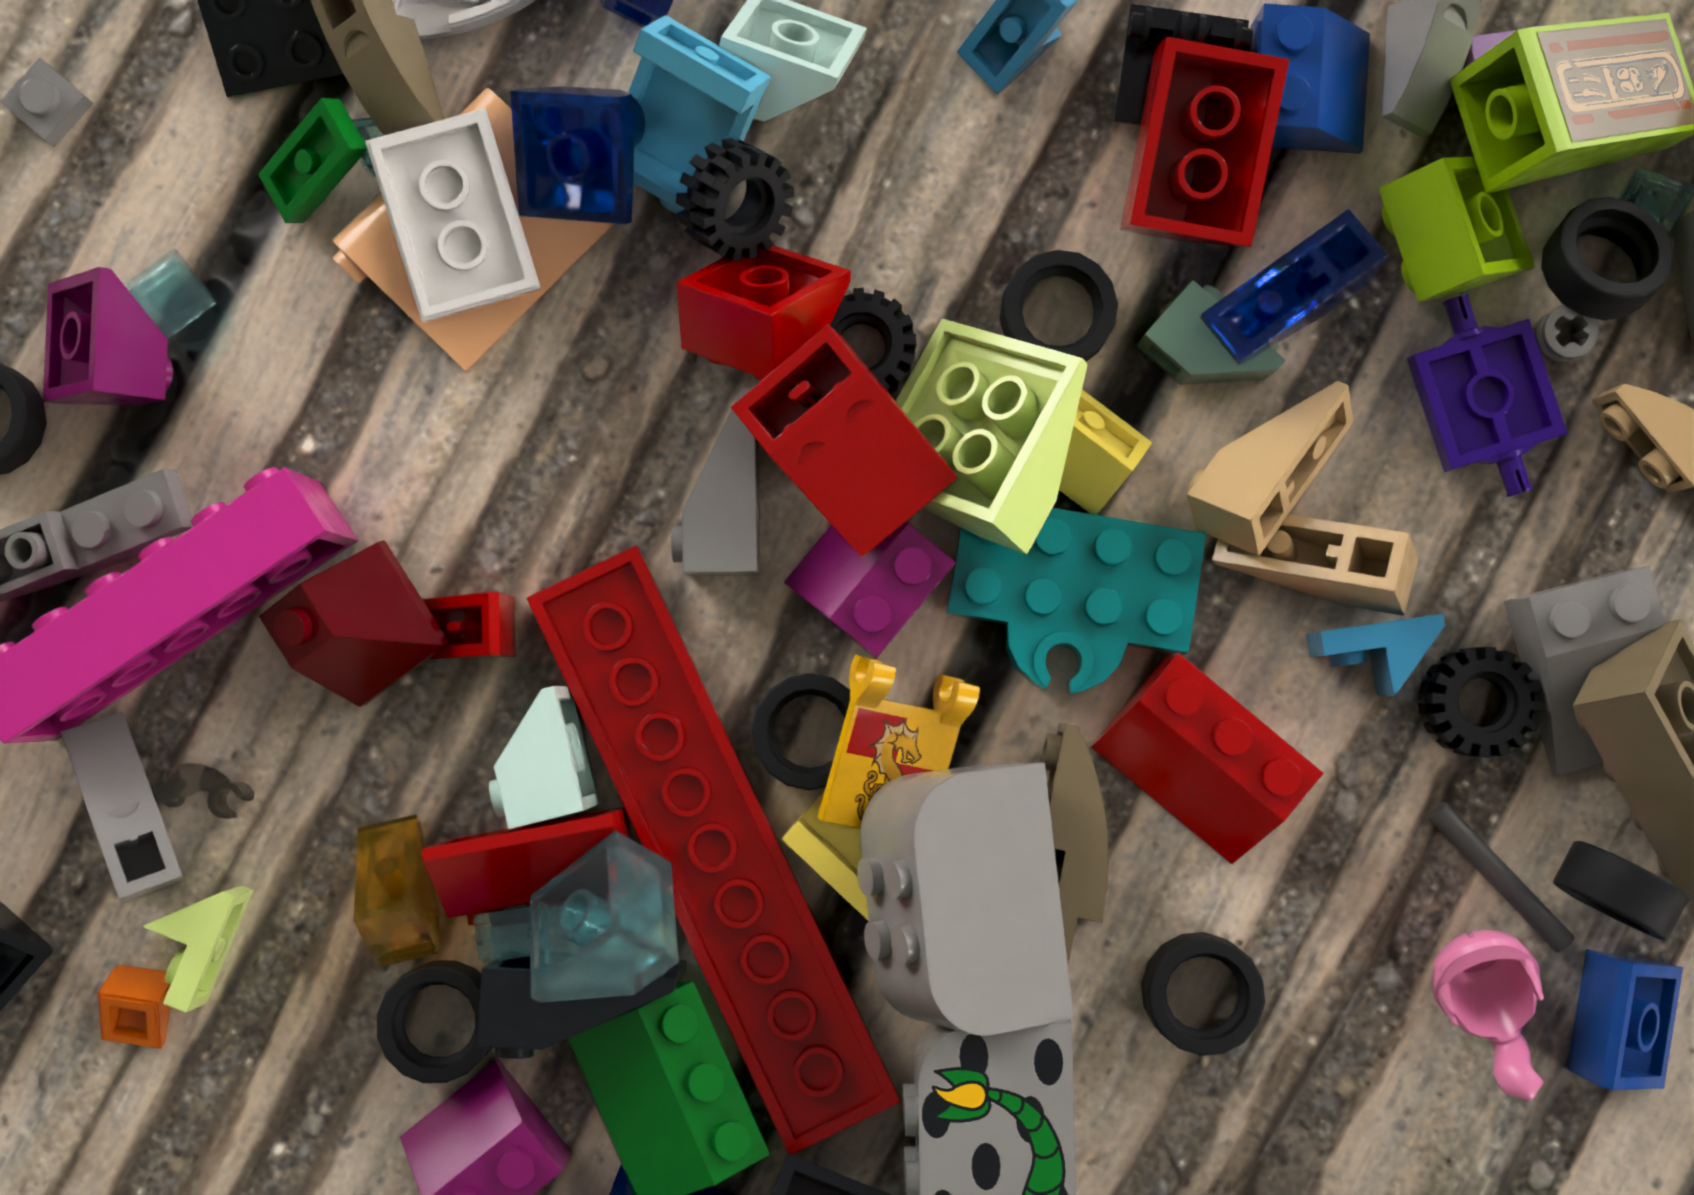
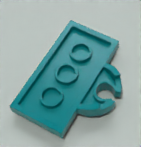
M1052 508L1028 554H1024L981 538L960 527L955 557L956 564L953 569L946 615L1005 624L1006 650L1014 669L1021 673L1033 686L1043 691L1048 688L1051 680L1046 667L1048 651L1058 646L1069 648L1077 656L1078 670L1074 677L1067 682L1068 695L1079 694L1100 685L1121 664L1127 645L1169 653H1180L1181 655L1189 653L1206 533Z

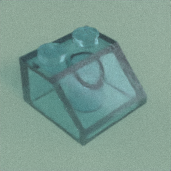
M616 830L530 896L531 998L540 1003L635 995L679 963L671 862Z

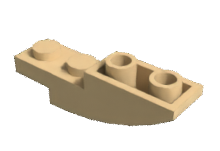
M1625 383L1602 392L1591 400L1601 412L1599 417L1604 428L1614 438L1625 441L1640 459L1638 465L1641 472L1652 484L1659 488H1664L1667 493L1694 487V409L1659 393Z

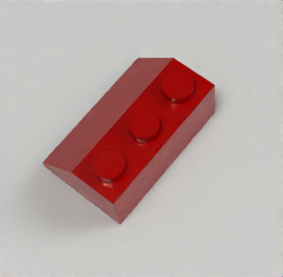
M1166 36L1154 52L1120 227L1121 231L1184 242L1252 247L1290 59Z
M1180 653L1165 655L1090 746L1230 864L1236 862L1281 825L1324 774Z
M625 807L450 839L421 849L423 863L447 917L453 918L467 915L468 925H478L504 919V908L527 904L529 914L566 907L564 896L588 892L590 903L623 897L626 895L624 885L633 884L639 879L628 813Z

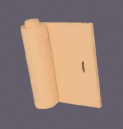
M487 87L459 115L486 108L541 290L423 323L381 192L332 239L340 248L332 258L357 283L360 284L368 276L465 372L618 221L511 108Z

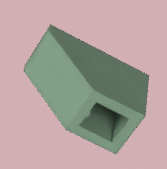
M1194 280L1190 282L1136 345L1180 385L1265 380L1286 361L1276 352L1278 344L1270 334L1254 324L1247 327L1230 312L1233 308L1232 304L1220 291L1210 285H1204L1202 288Z

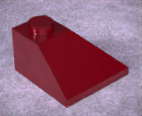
M385 540L376 542L300 583L259 615L262 623L292 669L359 707L367 705L450 643Z

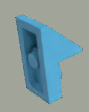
M996 0L957 50V53L996 94H999L1059 39L1061 32L1057 27L1077 1Z
M1443 614L1306 633L1309 656L1329 655L1330 667L1368 662L1366 650H1369L1377 695L1394 696L1443 630L1445 622Z

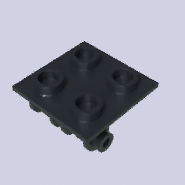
M197 0L226 97L343 75L322 31L311 0Z
M1131 4L1114 122L1133 125L1141 124L1154 52L1166 36L1249 52L1253 40V29L1248 28L1249 20Z

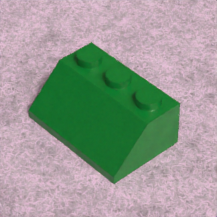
M680 981L675 991L567 1038V1042L634 1195H688L714 1186L770 1155L694 981Z

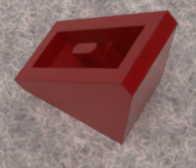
M484 592L423 599L450 642L429 659L516 657L515 597L500 592Z

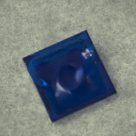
M564 86L521 88L510 91L519 216L625 225L631 223L634 148L641 142L645 132L644 112L632 94L618 89Z

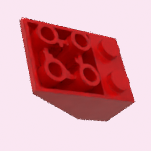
M829 324L823 327L730 407L768 455L861 558H864L959 478L842 335Z

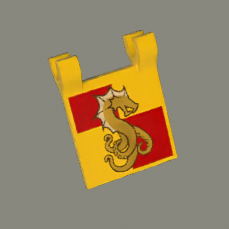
M855 654L849 671L850 702L817 819L822 822L860 829L864 811L869 801L884 784L902 775L949 769L960 727L975 709L980 687L964 683V680L939 674L933 689L934 710L884 699L892 688L896 668L882 664L878 659Z

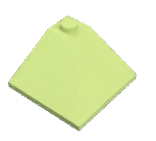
M941 319L896 399V402L959 477L923 509L981 538L1028 554L1057 500L1088 366L1085 360L1056 350Z

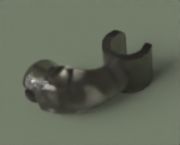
M188 762L175 765L163 773L164 777L153 788L155 797L169 808L181 806L187 796L203 791L209 792L207 798L209 810L216 817L225 819L237 818V813L227 805L226 799L229 791L232 790L238 798L244 801H252L254 799V791L251 786L245 782H232L217 769L201 763Z

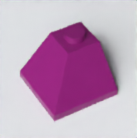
M97 267L49 283L42 402L54 404L139 406L165 400L166 391L170 387L173 376L172 362L167 357L168 339L112 269Z

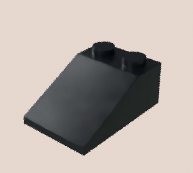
M505 951L481 970L477 1047H495V1056L500 1058L524 1059L533 1057L534 1049H545L675 991L686 973V960Z

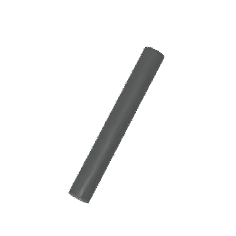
M1447 802L1439 804L1430 812L1428 819L1556 953L1565 950L1574 941L1575 936Z

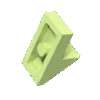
M242 885L222 891L143 926L148 930L187 945L186 949L181 948L177 951L168 966L165 983L170 984L163 1004L187 1013L208 1002L253 889Z

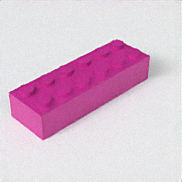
M272 467L261 471L244 484L243 487L246 492L226 505L224 502H218L203 509L191 519L194 527L174 540L172 537H165L150 544L138 554L141 562L123 574L112 572L97 579L85 589L88 597L70 609L59 607L44 614L32 624L35 632L17 644L14 642L1 644L0 740L2 743L59 740L62 738L61 731L80 726L358 542L359 540L320 481L285 467L280 470Z

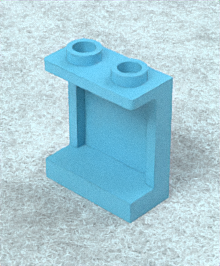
M665 15L640 30L633 52L640 55L641 60L613 132L608 140L597 146L593 159L608 168L609 173L616 180L643 188L660 198V202L665 208L677 214L685 210V208L676 204V193H687L688 189L687 186L679 182L683 172L693 176L696 168L689 162L696 154L707 159L708 156L704 147L712 142L722 147V139L731 138L737 142L739 140L744 141L772 76Z

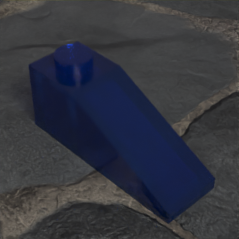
M1347 209L1201 314L1200 319L1236 363L1240 365L1322 318L1368 285L1384 263L1388 254L1350 209Z

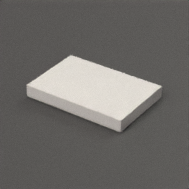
M486 108L365 141L423 323L541 290Z

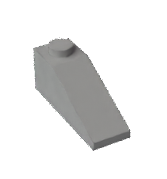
M742 387L735 403L753 387ZM732 409L682 510V526H672L673 562H683V573L687 576L760 575L759 442Z

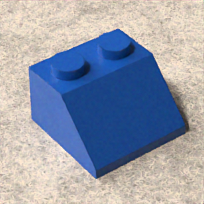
M1264 3L1250 26L1253 29V40L1249 52L1290 59L1272 147L1360 154L1363 151L1370 33L1327 8Z

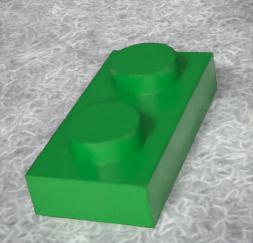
M321 98L258 175L284 222L305 223L368 149L341 100Z

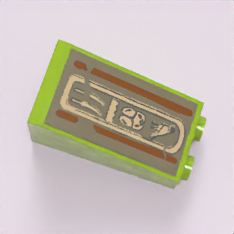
M1669 13L1519 29L1450 78L1451 87L1486 194L1665 150L1694 135V88L1682 54L1681 44L1676 36Z

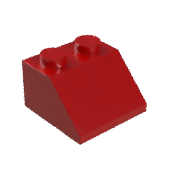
M775 245L767 251L756 246L758 256L752 259H747L741 255V260L735 261L725 256L676 282L681 348L706 357L711 363L730 366L749 373L757 380L762 381L823 327L831 324L851 282V270Z

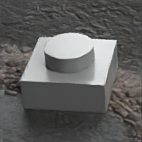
M40 57L0 101V103L53 147L57 145L93 104L91 100Z

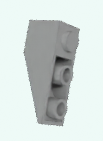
M123 711L61 731L92 825L121 904L182 883L183 876Z

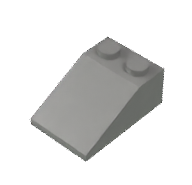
M1650 566L1620 570L1504 601L1520 661L1526 662L1530 666L1532 671L1527 674L1529 680H1539L1542 689L1534 692L1535 701H1544L1543 712H1535L1537 721L1540 722L1539 729L1552 776H1560L1603 764L1602 757L1591 737L1578 725L1572 705L1592 668L1665 624Z

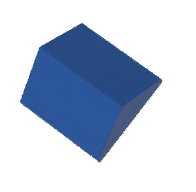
M1586 949L1567 1070L1599 1087L1609 1090L1664 1089L1683 967Z

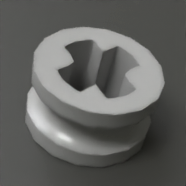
M1564 305L1543 316L1535 327L1534 335L1543 357L1552 362L1565 363L1573 361L1593 349L1598 340L1599 328L1596 319L1582 316ZM1571 322L1577 329L1572 337L1578 340V343L1571 342L1562 346L1555 339L1561 331L1555 328L1554 325L1561 326Z

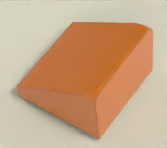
M117 965L112 970L98 991L101 1040L162 1049L165 1044L171 1009L170 1006L163 1004L170 984L165 983L166 971L126 965Z

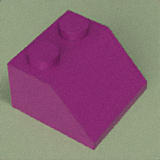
M908 522L904 523L864 558H861L831 525L784 583L872 657L877 659L956 562Z
M499 1058L494 1060L400 1136L421 1195H534L563 1171L573 1155Z

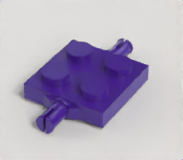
M1463 294L1442 302L1454 336L1439 347L1407 358L1444 473L1474 463H1497L1507 493L1506 497H1510L1533 489L1521 455L1527 453L1538 443L1568 433L1530 320L1526 319L1504 327L1483 326L1478 328L1468 298L1469 294Z

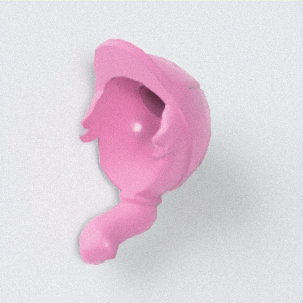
M1473 930L1469 934L1462 933L1448 942L1435 959L1431 981L1434 998L1441 1010L1450 1018L1453 1025L1459 1026L1467 1034L1488 1038L1492 1042L1494 1049L1493 1075L1501 1090L1506 1095L1531 1101L1544 1082L1533 1070L1530 1050L1521 1031L1522 1027L1536 1013L1537 999L1539 1001L1544 999L1540 980V967L1523 943L1505 932Z

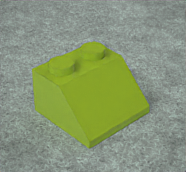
M1474 156L1441 158L1378 188L1384 203L1382 206L1384 224L1388 231L1396 238L1403 258L1401 263L1402 276L1407 287L1415 293L1417 302L1447 298L1536 268L1509 190L1504 189L1486 194Z

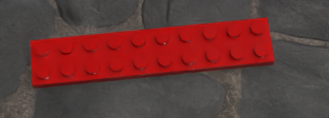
M639 546L631 547L527 597L526 599L787 1153L793 1155L900 1103V1095Z

